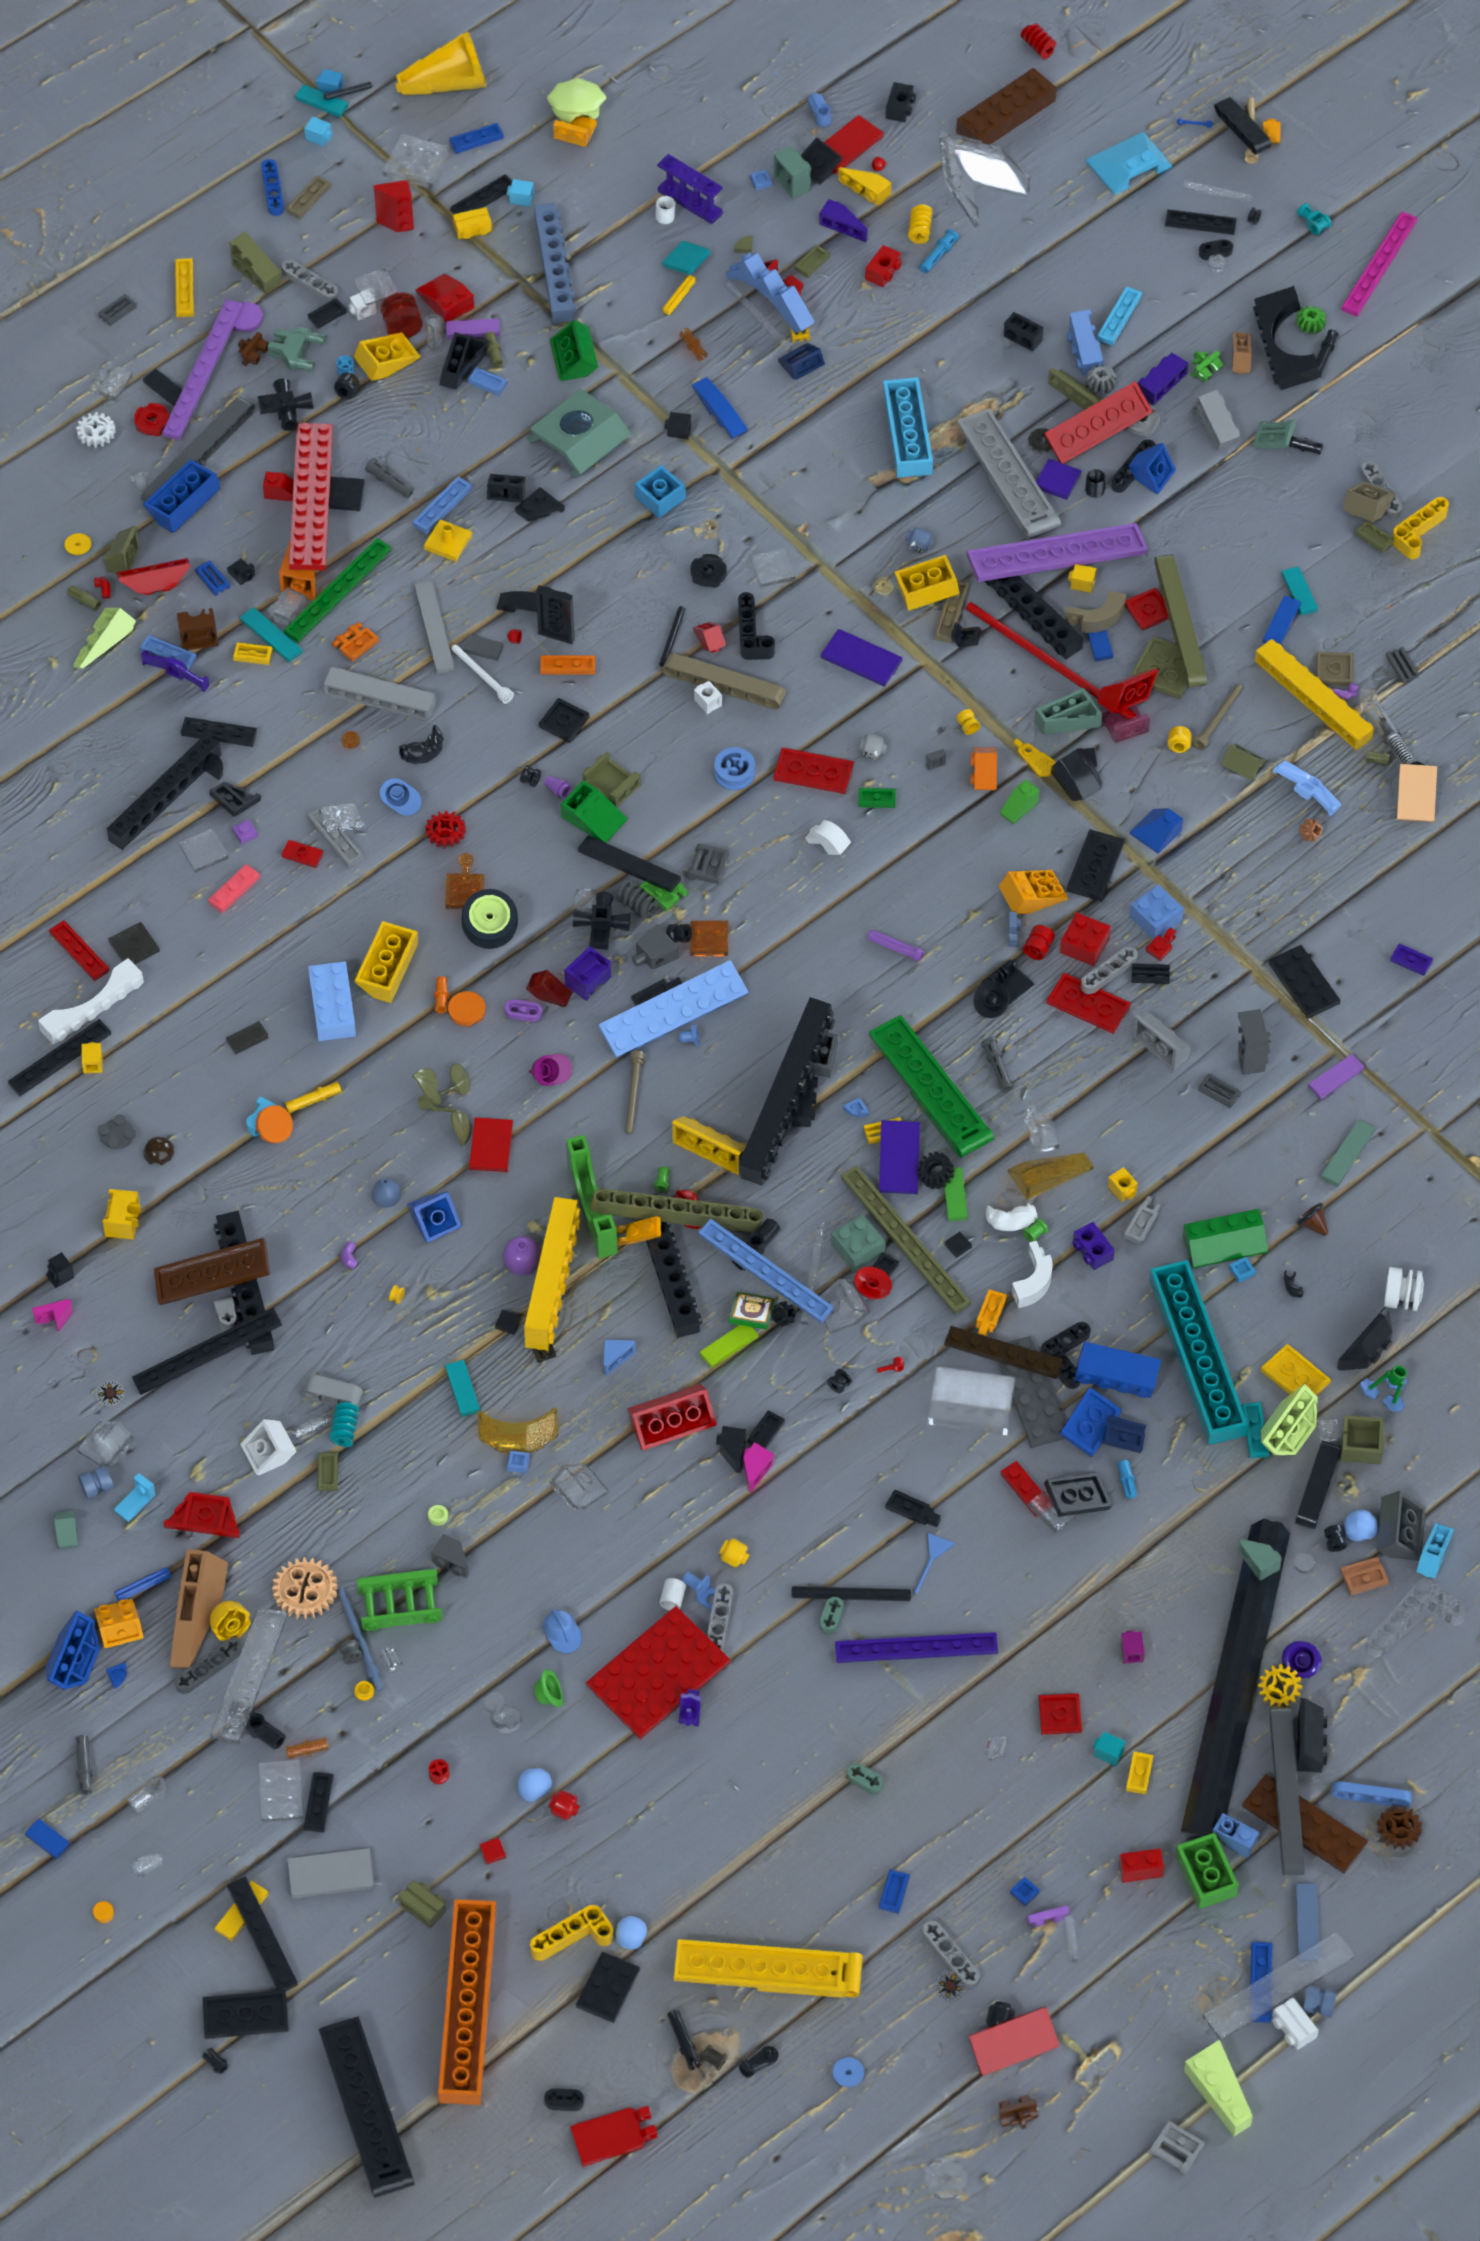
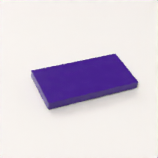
M839 628L821 653L822 659L884 687L902 662L901 656Z
M881 1120L879 1193L918 1194L917 1166H919L920 1122Z

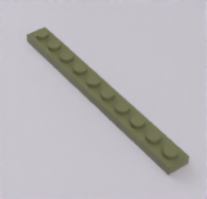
M856 1165L841 1174V1180L953 1314L956 1315L969 1307L971 1301Z

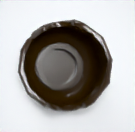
M153 1137L144 1148V1158L151 1165L153 1163L163 1165L173 1157L174 1145L167 1138Z

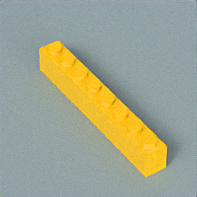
M1271 639L1256 650L1255 662L1356 751L1373 739L1374 728L1371 723L1365 721L1356 710L1351 709L1331 688L1326 687L1318 677L1310 673L1306 666L1301 665L1292 654L1286 652L1281 644Z

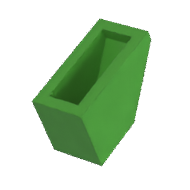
M1025 779L1012 791L1001 809L1000 815L1012 824H1015L1039 802V789Z

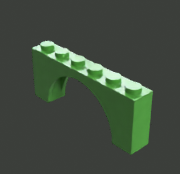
M585 1135L566 1139L567 1165L598 1258L618 1254L617 1230L612 1215L598 1214L590 1208V1203L597 1186L591 1164L590 1149Z

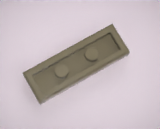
M316 176L286 207V212L300 220L331 188V183Z

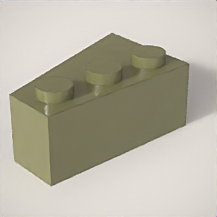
M246 231L229 242L232 265L261 291L268 294L282 284L280 269L273 264Z

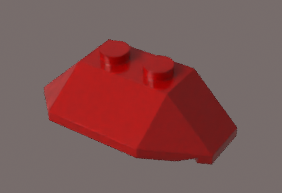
M188 558L119 571L117 572V577L121 583L137 593L151 595L154 591H169L176 587L190 568V562Z

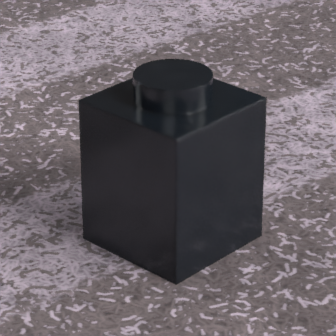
M670 412L669 419H665L664 429H667V437L689 439L691 414Z

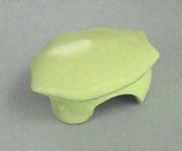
M581 78L558 83L547 96L553 113L560 120L571 123L574 118L580 115H588L591 119L597 118L600 114V105L607 98L597 84Z

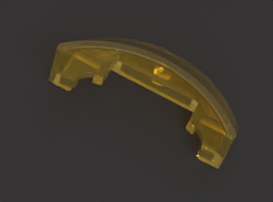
M553 1407L548 1413L537 1419L522 1423L499 1421L487 1416L482 1411H478L479 1440L494 1447V1450L509 1454L510 1450L526 1453L538 1451L558 1436L557 1407Z

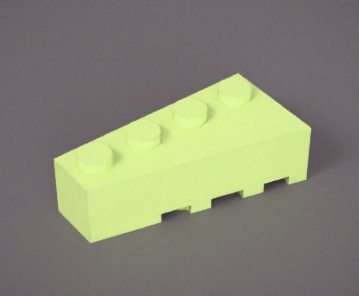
M1219 2039L1185 2061L1184 2072L1231 2134L1236 2136L1251 2126L1253 2116Z

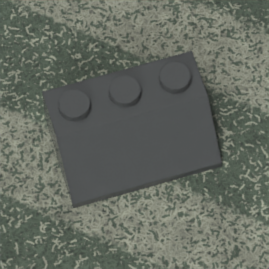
M1401 1491L1381 1497L1377 1550L1390 1558L1420 1561L1426 1507Z

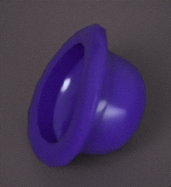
M1294 1641L1287 1645L1282 1654L1284 1668L1286 1669L1287 1666H1290L1291 1673L1296 1670V1677H1301L1302 1679L1310 1678L1321 1667L1322 1659L1320 1652L1309 1642Z

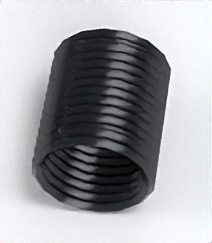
M1093 469L1086 475L1085 492L1092 498L1101 497L1105 492L1106 475L1102 470Z

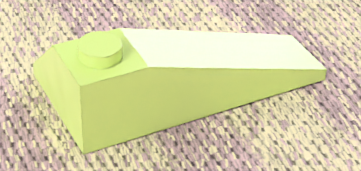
M104 608L93 625L94 633L88 635L86 639L88 644L79 652L73 667L84 668L126 635L130 634L136 621L121 608Z

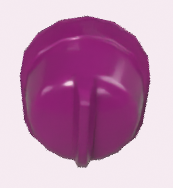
M563 1054L545 1055L535 1060L529 1073L542 1086L558 1085L565 1083L570 1078L572 1065L568 1057Z

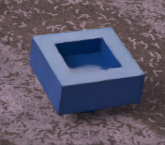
M1026 1877L1022 1878L1010 1890V1894L1025 1907L1040 1892Z

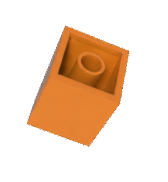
M289 541L279 570L281 595L313 601L317 597L314 570H289Z

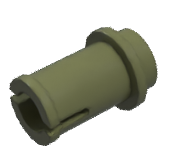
M1368 751L1366 762L1383 764L1382 766L1389 765L1390 754H1387V752Z

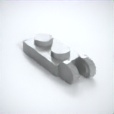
M1147 1196L1125 1231L1124 1239L1141 1246L1157 1219L1163 1202L1158 1201L1153 1210L1149 1209L1152 1197Z

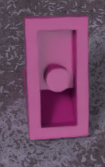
M67 1299L34 1307L32 1311L35 1324H44L55 1320L59 1332L72 1314L73 1309L71 1300Z

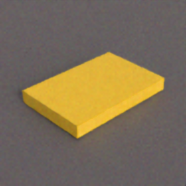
M1288 1343L1267 1361L1260 1370L1289 1395L1302 1384H1305L1317 1396L1331 1383V1379Z

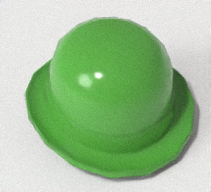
M545 1669L541 1678L534 1685V1695L539 1703L543 1705L552 1704L558 1708L562 1707L563 1704L561 1686L556 1674L550 1669Z

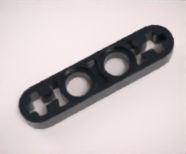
M1143 440L1112 477L1111 488L1117 493L1124 492L1135 479L1133 474H1126L1124 471L1130 469L1129 465L1138 453L1144 451L1145 448H1151L1156 445L1153 440Z

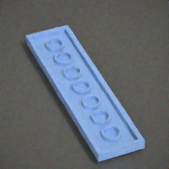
M730 960L600 1023L598 1028L617 1059L748 995L749 992Z

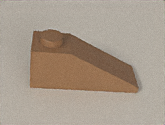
M1233 332L1232 372L1237 374L1250 373L1252 354L1251 334Z

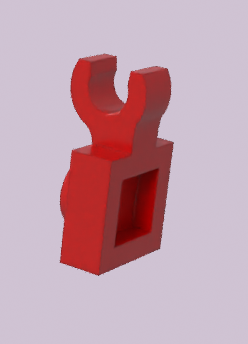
M1170 927L1165 932L1163 938L1157 935L1146 947V952L1161 961L1172 950L1170 943L1175 940L1176 936L1174 934L1176 931Z

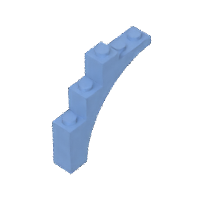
M746 253L741 257V261L729 267L730 270L725 273L728 279L744 281L760 291L778 309L794 333L803 331L815 322L795 286L787 287L776 269L768 270L765 267L758 253Z

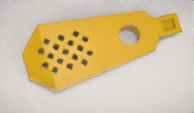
M1018 738L1014 740L1013 743L1019 748L1018 753L1038 777L1052 775L1050 771L1056 761L1045 753L1040 752L1031 744L1023 743Z

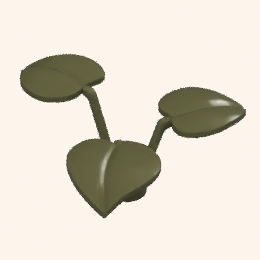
M458 1063L453 1064L450 1068V1078L454 1085L437 1093L438 1078L435 1072L430 1068L418 1070L412 1077L417 1081L424 1095L418 1097L420 1109L422 1111L432 1109L433 1112H452V1126L461 1146H464L471 1135V1123L464 1112L459 1113L457 1109L440 1108L438 1105L441 1103L440 1096L457 1088L460 1095H466L469 1092L471 1083L467 1072L462 1065Z

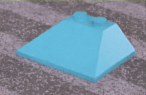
M1144 131L1086 159L1087 164L1114 195L1129 188V179L1151 168L1157 174L1172 168V164Z

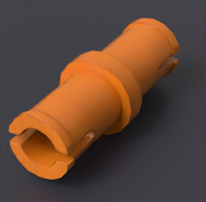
M444 976L436 978V991L434 992V998L436 999L435 1011L439 1014L447 1012V999L449 998V992L447 991L448 978L446 979Z

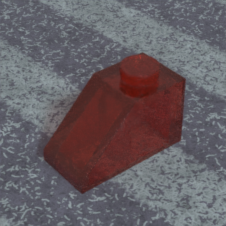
M548 970L532 974L526 987L538 1000L560 1007H566L572 995V991Z

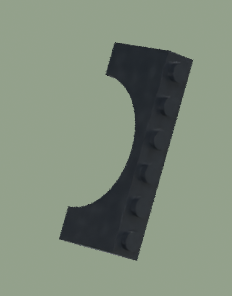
M1295 286L1255 298L1256 306H1253L1255 316H1259V320H1256L1259 330L1263 329V333L1260 335L1263 344L1267 343V347H1264L1267 357H1271L1268 363L1271 371H1275V374H1272L1275 385L1279 384L1280 390H1284L1321 378L1314 354L1303 356L1288 354L1275 344L1276 332L1281 323L1294 312L1301 310Z

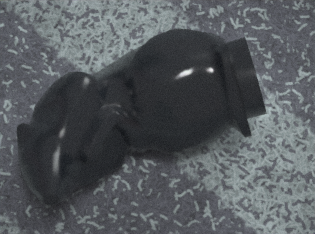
M433 725L432 733L425 742H412L400 745L399 754L401 759L413 764L427 763L433 760L442 751L443 747L442 742L444 738L438 726Z

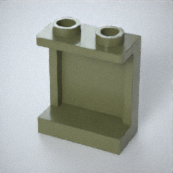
M606 752L603 756L600 755L595 763L587 767L583 772V780L597 788L616 807L641 786V775L636 771L630 774L611 760L609 752Z

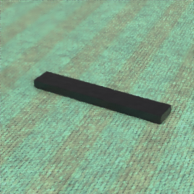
M589 835L578 847V852L670 893L681 881V876Z
M98 1019L8 1080V1085L19 1096H22L82 1055V1044L90 1042L100 1043L111 1035V1030Z

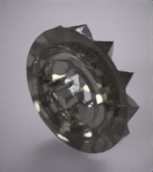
M1039 428L1030 433L1028 441L1033 451L1038 450L1040 453L1041 451L1048 452L1052 449L1044 436V433L1049 431V429ZM1044 437L1045 441L1043 444H1041L1040 441Z

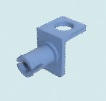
M688 1571L682 1581L695 1590L696 1601L712 1611L713 1604H709L706 1600L708 1596L715 1594V1589L710 1587V1576L706 1575L701 1580ZM721 1594V1602H724L725 1596Z

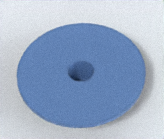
M850 2057L842 2058L833 2067V2077L839 2085L853 2087L862 2081L864 2068L857 2059Z

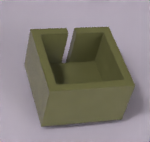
M1344 1415L1340 1461L1380 1464L1383 1448L1384 1418Z

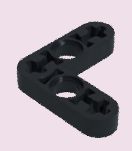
M1078 1322L1045 1341L1041 1346V1353L1063 1359V1362L1066 1363V1367L1060 1369L1058 1378L1069 1389H1076L1081 1383L1079 1381H1069V1375L1071 1378H1074L1076 1367L1065 1353L1089 1339L1091 1328L1085 1322ZM1078 1330H1085V1334H1083L1082 1332L1078 1333ZM1062 1338H1069L1071 1343L1064 1345L1060 1340ZM1046 1349H1053V1353H1051L1050 1351L1046 1352Z

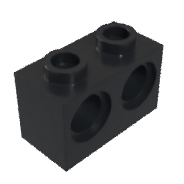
M1013 312L1004 323L1003 337L1034 352L1043 341V326Z
M490 474L487 483V500L523 503L526 477Z

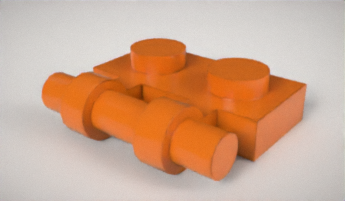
M360 622L349 626L345 633L336 636L335 640L331 643L335 649L341 646L340 653L351 662L355 661L379 642V637L367 627L360 631L363 628Z

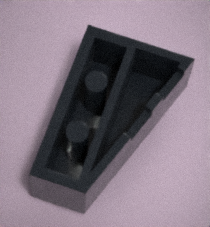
M454 332L439 385L457 390L486 355L489 341Z

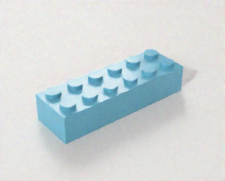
M919 377L883 381V398L897 478L932 475L933 459Z

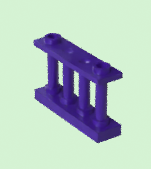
M667 154L657 164V167L666 171V180L658 186L659 193L673 198L677 204L710 224H713L723 215V209L714 205V197L723 189L721 185L670 154ZM673 176L679 179L680 183L673 180ZM687 185H689L690 187H692V188H693V191H691L690 189H688V188H687ZM700 193L707 196V200L701 197Z

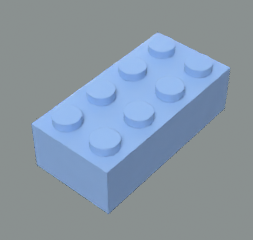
M346 961L308 966L318 1041L356 1037Z

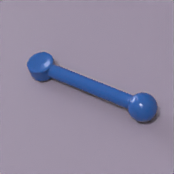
M1182 118L1177 119V124L1206 125L1208 128L1213 126V122L1210 120L1200 122L1183 120Z

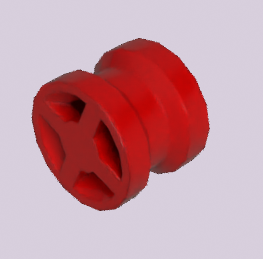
M436 1759L429 1764L430 1780L439 1785L447 1782L450 1775L447 1762L443 1759Z

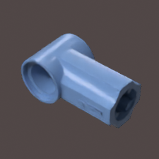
M817 92L812 93L807 98V102L816 118V124L820 127H827L831 124L830 106L825 103L821 94Z

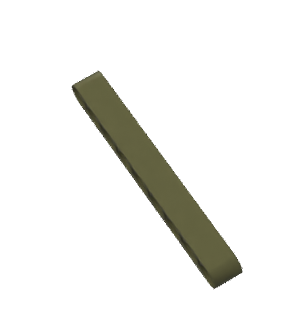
M1173 554L1155 556V569L1187 687L1207 685L1206 671L1175 557Z
M604 1188L594 1191L590 1203L591 1210L598 1214H611L613 1216L637 1219L658 1216L661 1218V1222L704 1227L712 1219L726 1230L746 1233L756 1232L763 1219V1213L757 1208Z

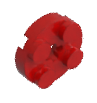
M148 403V406L139 407L134 414L136 430L146 435L161 436L170 417L167 409L158 403ZM152 417H155V420H154V421H149V420H148V419H152Z

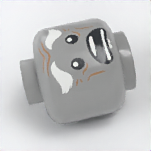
M866 734L860 740L858 751H861L863 757L877 760L880 755L885 754L887 745L884 744L882 737Z

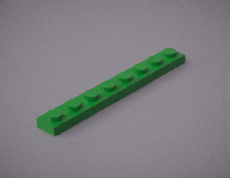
M376 538L284 629V634L299 643L391 551V546Z

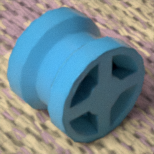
M343 355L337 359L336 365L339 376L345 372L354 374V360L352 357Z

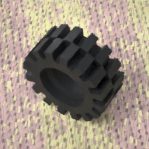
M934 1152V1155L928 1153L929 1157L924 1156V1161H919L921 1166H917V1173L926 1187L931 1189L935 1187L940 1189V1185L946 1187L945 1183H950V1178L954 1177L955 1169L953 1164L942 1152L940 1154ZM942 1166V1170L938 1174H929L934 1167Z

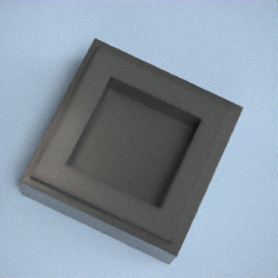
M944 749L926 754V767L928 770L945 765L946 753Z

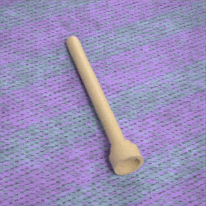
M1250 97L1248 99V115L1255 122V100L1253 97ZM1248 148L1245 151V161L1247 163H1256L1258 161L1259 154L1254 155Z

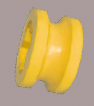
M395 1284L390 1292L389 1301H395L396 1304H400L405 1294V1288H399Z

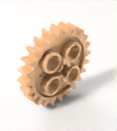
M306 1557L303 1558L302 1562H299L296 1558L294 1565L288 1562V1568L282 1566V1573L277 1572V1579H273V1584L275 1585L272 1586L274 1600H277V1606H281L282 1612L288 1610V1616L296 1613V1619L300 1615L307 1619L308 1614L315 1618L316 1612L323 1615L322 1609L329 1610L328 1604H334L333 1598L337 1597L336 1590L338 1585L336 1584V1577H333V1570H329L327 1564L322 1567L321 1560L315 1564L314 1558L310 1562H307ZM310 1573L309 1578L307 1580L308 1586H306L307 1574ZM296 1576L302 1577L300 1579H294V1577ZM315 1580H321L319 1583H314ZM305 1589L303 1602L300 1603L303 1597L302 1590ZM292 1593L297 1594V1595L294 1596V1597H290V1596H289V1595L292 1594ZM311 1597H315V1598H316V1599L313 1600V1601L308 1600V1599L311 1598Z

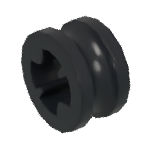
M1252 207L1247 222L1252 221L1256 225L1261 217L1262 210H1256L1255 207Z

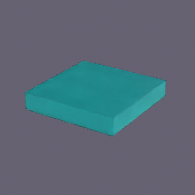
M682 240L662 261L663 267L691 275L711 254L710 249Z

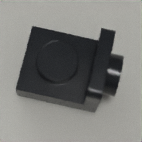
M239 559L227 568V572L240 585L250 581L255 576L254 565L252 563L248 565L242 559Z

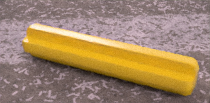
M688 275L663 306L662 312L664 314L670 315L695 284L696 278L694 276Z

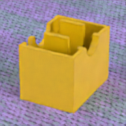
M109 1189L110 1199H108L105 1219L102 1221L105 1237L134 1240L136 1227L139 1226L138 1219L135 1217H138L139 1213H141L138 1192Z

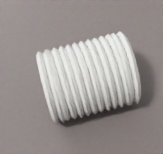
M662 196L656 201V220L662 224H669L674 220L675 201L669 196Z
M675 1578L666 1579L659 1602L661 1607L671 1610L677 1606L680 1609L686 1589L685 1583Z

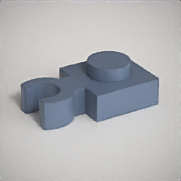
M1009 912V947H1017V930H1020L1021 920L1017 919V912Z

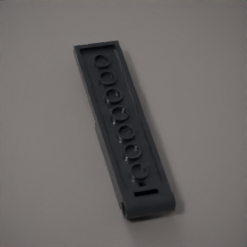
M359 2016L319 2028V2034L373 2197L377 2198L414 2186V2179Z

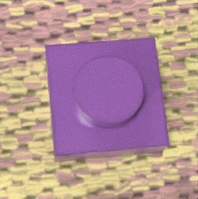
M249 820L232 827L233 833L241 844L258 837L257 831Z

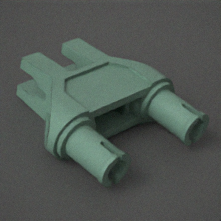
M299 327L290 331L275 329L273 333L275 339L274 342H269L268 349L270 350L268 355L282 359L291 370L299 368L313 372L315 361L303 359L301 356L307 343L313 342L324 346L327 336L326 334L312 332L308 327Z

